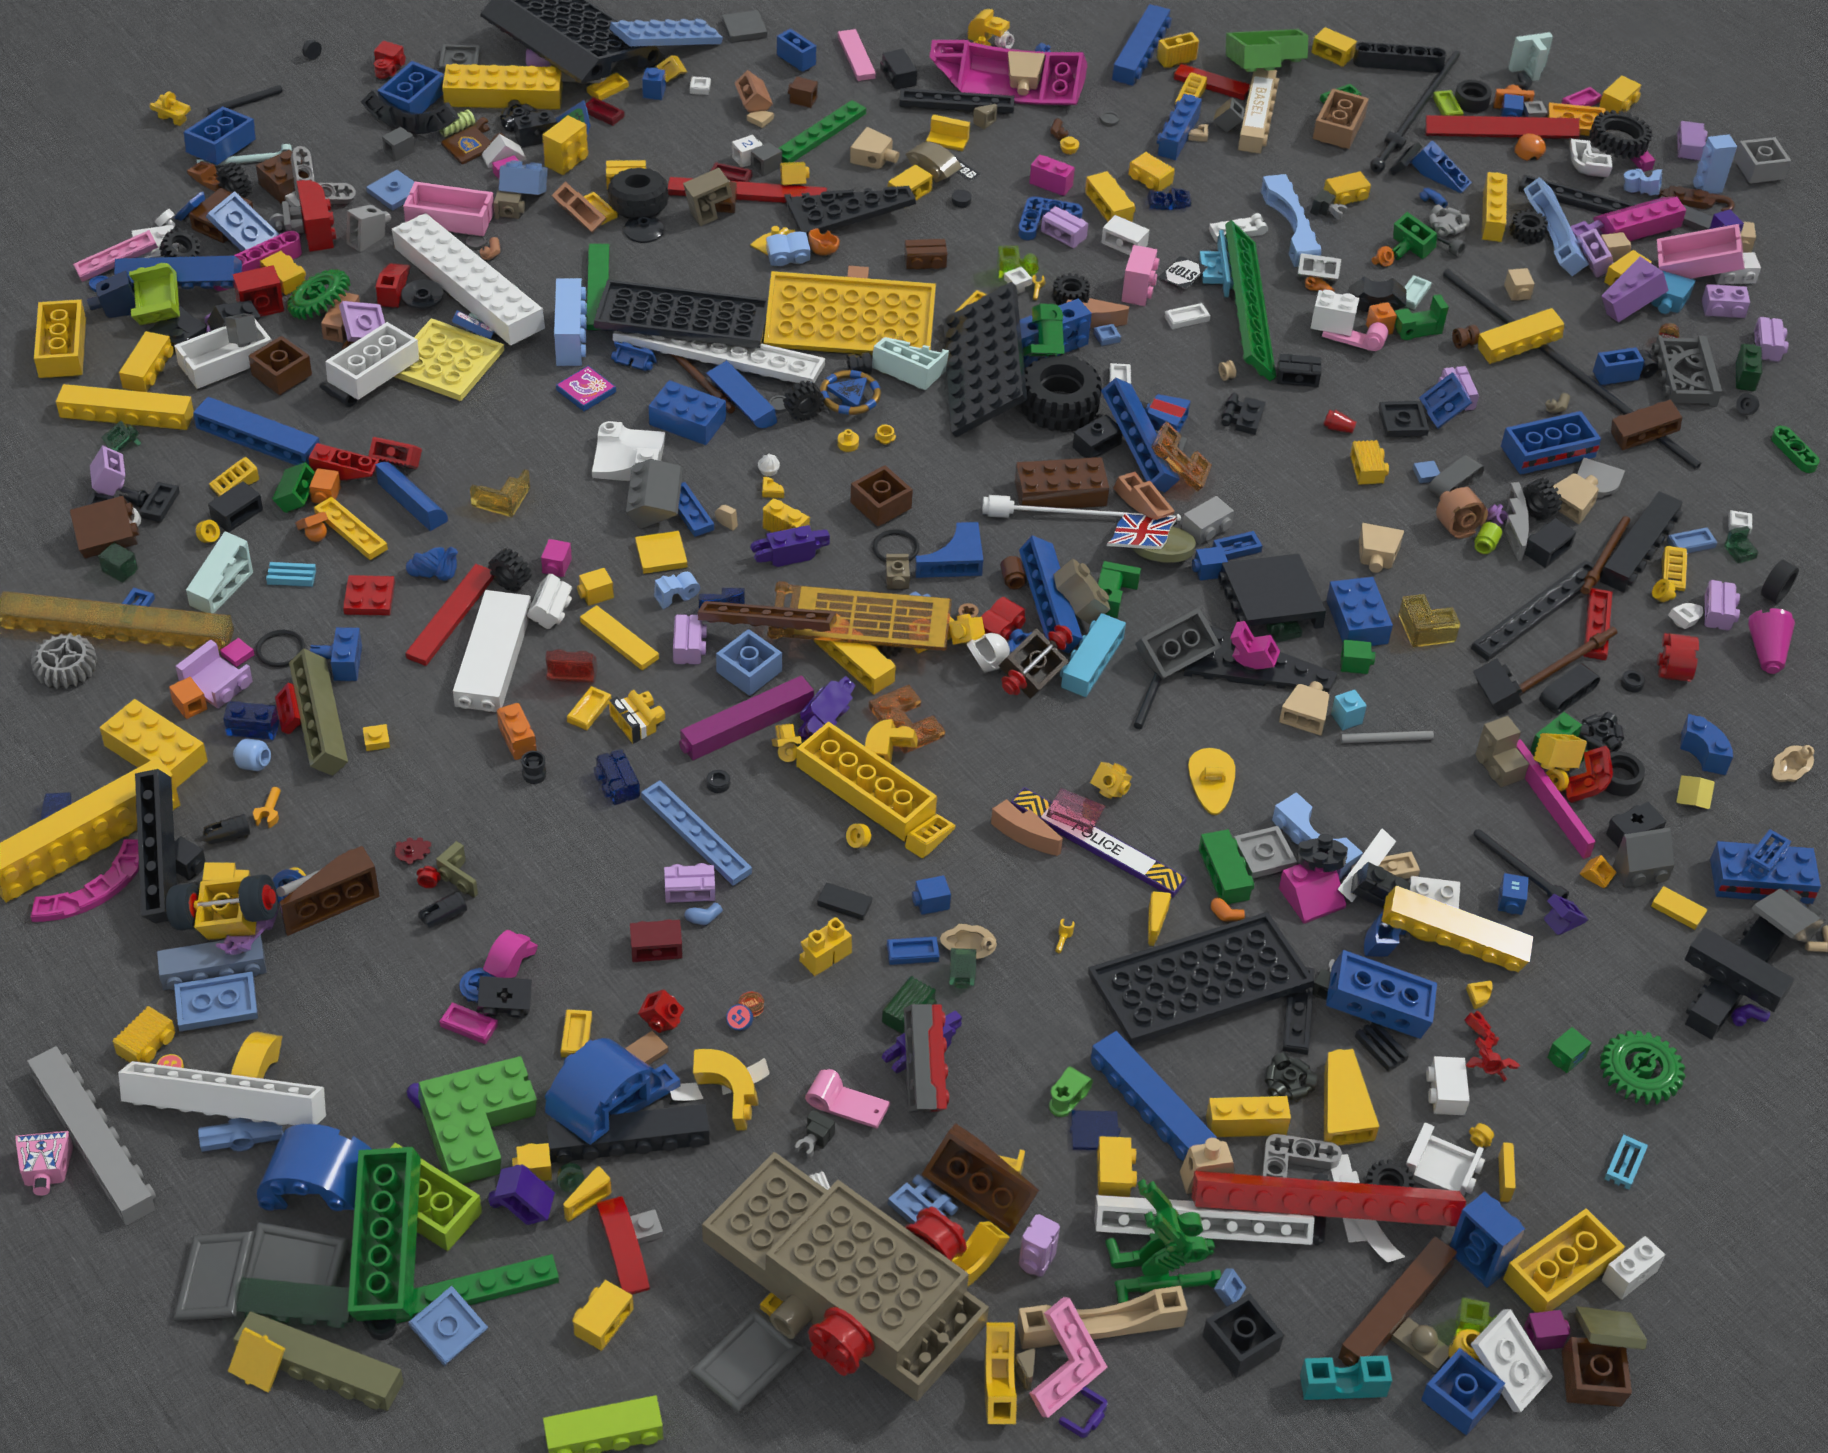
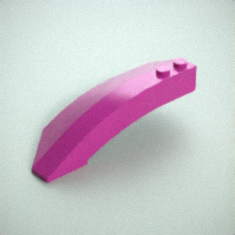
M932 40L929 56L960 92L1014 96V103L1077 105L1087 71V61L1083 52L1023 51L972 43L969 40ZM1008 51L1044 53V68L1038 87L1036 89H1029L1027 95H1019L1017 93L1018 88L1010 87Z

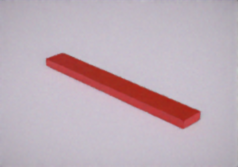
M1426 115L1425 118L1426 136L1520 138L1524 134H1535L1541 138L1578 139L1580 136L1579 118Z
M670 177L668 195L686 196L683 183L694 178ZM732 181L737 182V200L786 203L784 194H791V197L802 196V193H809L811 196L820 195L822 192L827 191L826 187Z

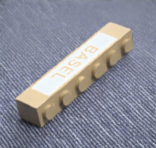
M1257 68V71L1253 72L1238 150L1261 154L1262 146L1267 144L1279 78H1276L1277 70L1266 71L1264 68Z

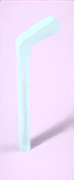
M282 144L281 150L276 153L232 156L215 166L227 165L231 162L236 164L263 162L289 149L292 151V147L290 144ZM198 159V160H197V163H199L200 161H203V162H206V163H210V162H208V161H206V160H203V159Z

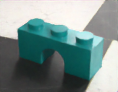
M1362 1356L1357 1364L1347 1368L1334 1367L1332 1357L1305 1358L1300 1372L1304 1400L1387 1397L1392 1383L1388 1356Z

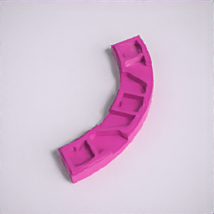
M124 839L118 855L111 863V868L104 875L100 874L94 880L83 885L84 888L70 894L66 892L52 896L35 897L30 916L32 922H46L73 917L98 907L119 893L139 871L138 839Z

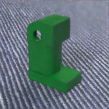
M1441 294L1433 295L1430 310L1411 313L1409 308L1395 310L1394 312L1397 317L1394 327L1403 340L1443 334L1449 307Z
M1038 304L1032 307V323H1038L1039 345L1031 344L1023 347V356L1048 357L1051 354H1055V356L1057 354H1064L1063 313L1061 308L1055 304Z
M1107 561L1103 562L1098 585L1109 596L1107 601L1110 610L1105 615L1118 618L1123 593L1121 587L1137 590L1141 568Z

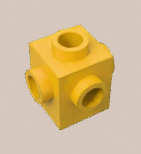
M1101 762L1090 783L1100 789V794L1112 799V797H1122V795L1128 792L1132 776L1126 773L1127 769L1117 763L1112 765Z

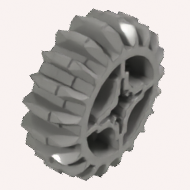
M71 632L67 636L61 633L58 637L51 635L50 640L43 639L42 645H36V650L32 652L31 666L34 675L41 684L45 683L48 688L54 685L56 689H59L61 686L67 689L69 685L77 687V682L85 683L86 677H92V671L96 670L97 657L94 647L87 638H82L80 634L74 637Z

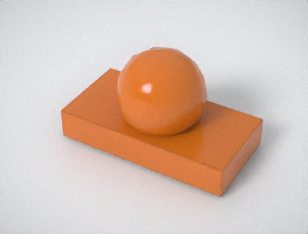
M1514 84L1509 85L1505 89H1496L1493 108L1502 107L1505 94L1524 96L1523 103L1533 101L1534 91L1521 90L1519 86Z
M323 511L296 521L295 524L298 530L305 528V535L310 541L320 542L327 534L326 526L322 521L328 520L326 512Z

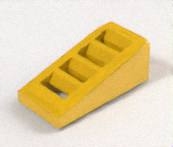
M1190 73L1175 104L1178 100H1181L1184 94L1200 98L1206 90L1207 78Z
M244 457L210 482L209 487L218 496H221L243 481L250 485L259 480L257 467L247 457Z
M1666 546L1661 557L1662 579H1678L1679 581H1669L1674 583L1675 590L1685 591L1687 549Z
M936 814L907 834L905 848L920 858H924L955 829L956 825Z
M1154 891L1151 893L1148 915L1149 946H1154L1158 939L1169 909L1170 893Z
M600 1166L596 1167L563 1203L564 1216L567 1222L573 1220L612 1193L611 1179Z

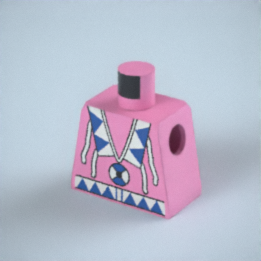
M69 1131L16 1136L19 1167L24 1184L26 1186H33V1193L43 1196L49 1194L50 1184L65 1181L73 1151Z

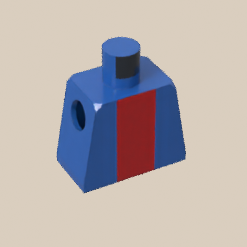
M1159 394L1156 395L1152 404L1140 402L1155 430L1178 436L1188 418L1191 401Z

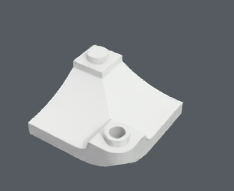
M608 421L601 424L598 431L592 478L630 481L633 465L648 459L662 460L665 432L627 429L623 426L622 422Z

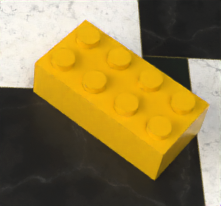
M82 300L38 302L34 361L39 378L83 375L86 316Z
M136 699L132 700L99 727L104 746L137 768L158 757L173 774L176 788L208 762L203 742Z
M1586 1208L1512 1260L1508 1265L1503 1280L1535 1313L1552 1311L1605 1273L1608 1265L1622 1254L1625 1246Z

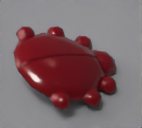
M409 837L404 842H396L395 856L411 865L417 859L423 860L424 853L430 854L431 842L428 840L423 841L421 837L417 838V840Z

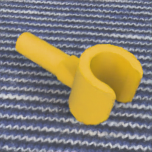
M1036 275L1032 277L1035 288L1033 300L1038 299L1039 289L1045 285L1044 276H1042L1040 282H1036Z
M1061 919L1058 931L1060 939L1055 950L1057 953H1061L1065 940L1073 935L1074 921L1071 926H1065V919Z

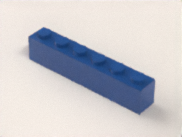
M1149 4L1114 63L1113 81L1134 86L1136 80L1141 78L1143 69L1147 68L1148 60L1153 57L1154 49L1158 48V41L1164 38L1166 28H1170L1172 22L1170 9Z
M236 256L115 259L114 275L127 271L129 276L130 271L138 268L168 263L176 271L177 286L182 289L191 290L194 289V286H201L203 289H213L214 286L232 289L234 288L232 274L242 272V261Z
M1115 377L1101 392L1146 481H1151L1157 490L1165 493L1180 478L1132 384Z
M207 397L193 412L197 429L293 465L301 463L309 465L311 452L316 443L320 444L319 437L302 432Z
M1032 535L1019 549L1044 635L1048 639V633L1050 631L1055 632L1054 627L1056 625L1068 627L1072 632L1073 641L1070 644L1066 643V649L1062 651L1070 653L1083 638L1071 604L1056 589L1053 574L1060 569L1053 543Z
M1117 1031L1092 1046L1090 1060L1093 1067L1107 1077L1109 1084L1120 1091L1125 1101L1140 1113L1145 1123L1150 1124L1157 1131L1159 1138L1163 1142H1167L1174 1149L1176 1156L1180 1160H1185L1191 1146L1205 1144L1209 1138L1217 1139L1213 1132Z

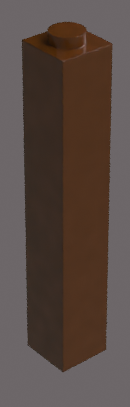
M1436 1236L1430 1241L1342 1344L1338 1358L1346 1367L1357 1364L1362 1356H1377L1397 1329L1411 1316L1453 1266L1457 1251Z

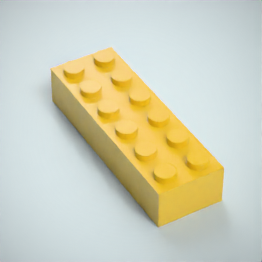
M446 64L443 81L444 104L449 102L452 107L507 108L508 103L516 99L520 104L527 103L536 109L560 110L563 88L562 71L553 66Z
M829 721L797 747L796 767L904 842L910 831L936 814L937 795Z

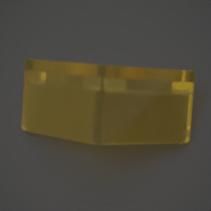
M524 469L518 479L509 476L501 491L481 485H472L470 487L472 506L513 517L530 489L529 470Z
M1425 594L1403 596L1399 617L1412 647L1456 641L1460 621L1453 607L1431 610Z

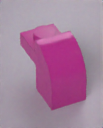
M1245 621L1237 622L1231 634L1232 644L1236 646L1232 655L1233 658L1243 666L1254 669L1274 667L1280 650L1272 636L1254 637Z
M506 930L496 939L491 947L483 970L495 977H516L522 959L534 955L538 945L531 942V939L526 935Z

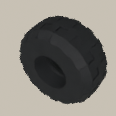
M648 168L622 170L611 179L608 185L609 203L612 209L623 217L630 219L653 217L659 214L668 204L667 181L659 172Z

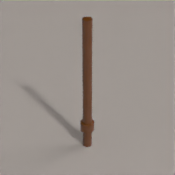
M670 354L710 395L726 400V411L729 414L735 411V407L728 401V397L722 391H718L685 357Z
M1622 517L1593 569L1585 576V583L1581 588L1583 594H1589L1591 588L1598 583L1602 569L1630 523L1629 517Z
M1611 627L1601 634H1595L1590 637L1587 643L1519 684L1522 693L1594 648L1599 649L1605 645L1607 640L1617 635V629Z

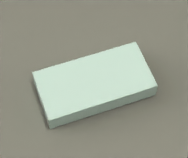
M1413 275L1404 287L1407 290L1405 307L1415 310L1430 289L1432 282Z

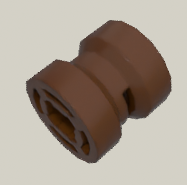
M1473 324L1466 326L1465 329L1462 327L1454 329L1452 339L1456 348H1464L1468 344L1471 346L1477 345L1480 334L1478 327Z

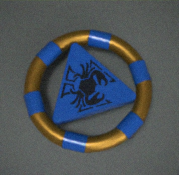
M844 370L831 374L824 379L819 389L824 395V404L832 411L845 415L865 413L874 408L881 397V388L878 382L870 375L855 370ZM843 378H851V379H854V380H849V381H843V382L834 383V382H836L837 380L843 379ZM866 383H868L873 391V397L865 404L859 406ZM827 390L839 397L842 405L831 401Z

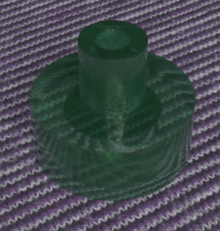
M568 1163L558 1170L557 1182L559 1187L565 1192H574L584 1181V1172L577 1164Z

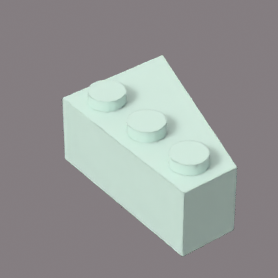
M884 337L874 346L872 368L910 383L917 388L926 390L946 372L949 350L942 349L941 353L929 350L930 346L923 345L922 348L910 346V342Z
M226 531L223 533L186 589L189 606L213 615L251 576L253 569L246 540Z

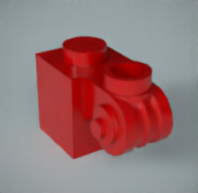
M382 41L374 50L375 76L379 79H385L395 75L406 60L403 46L387 41Z

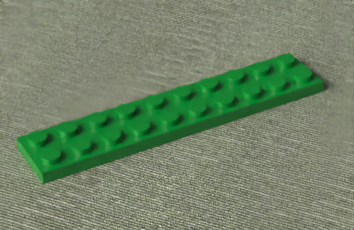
M1230 220L1225 224V236L1228 241L1229 263L1232 268L1231 276L1234 282L1233 290L1236 296L1237 317L1240 323L1239 331L1242 337L1243 358L1248 365L1251 364L1260 376H1264L1267 380L1271 381L1276 378L1256 243Z

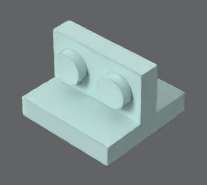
M1548 32L1516 37L1509 70L1511 72L1525 70L1532 81H1538L1543 68L1546 66L1553 39L1552 34Z

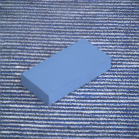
M1707 527L1668 535L1667 538L1670 546L1686 548L1687 553L1716 548L1717 541Z

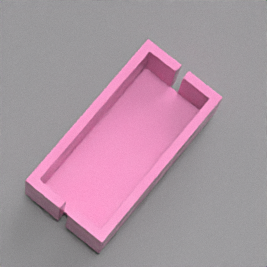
M414 182L410 195H408L403 206L405 222L426 213L447 231L478 236L485 235L494 214L493 192Z
M1739 224L1657 239L1659 269L1692 279L1745 269Z

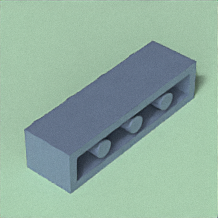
M261 934L252 943L251 950L237 955H228L224 950L216 947L217 943H224L225 940L157 951L159 977L163 990H175L174 984L245 972H253V977L267 973Z

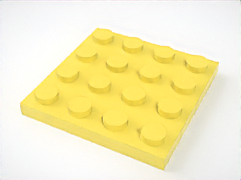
M430 319L414 337L418 340L419 360L394 377L462 401L504 352V344Z

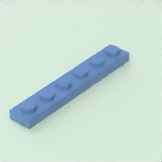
M658 781L641 792V798L706 861L714 865V868L730 884L734 886L752 874V867L664 783Z

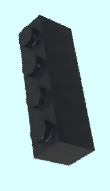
M1706 927L1702 929L1690 945L1685 957V961L1695 968L1702 970L1772 1012H1775L1784 1000L1794 981V978Z

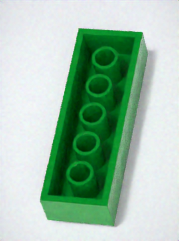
M413 1147L358 1151L348 1312L357 1321L412 1318L421 1157Z

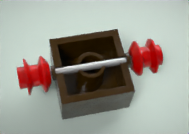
M1056 625L1054 627L1055 632L1050 631L1048 633V639L1036 628L998 665L1009 676H1004L1001 679L1002 687L1006 693L1019 695L1021 689L1031 699L1069 662L1057 650H1065L1066 643L1070 644L1073 641L1072 632L1068 627Z

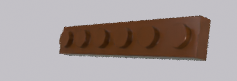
M704 601L697 612L698 620L709 623L727 622L732 625H763L774 628H794L796 630L812 629L819 632L830 631L837 620L836 612L711 601Z

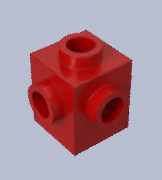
M663 989L647 995L638 1015L649 1024L651 1029L660 1033L676 1028L680 1023V1017L685 1008L677 1002L675 997Z

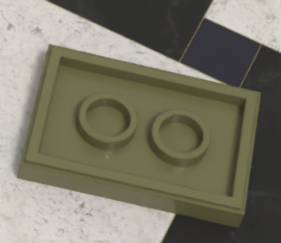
M1576 1306L1575 1316L1591 1344L1646 1349L1647 1339L1631 1313Z

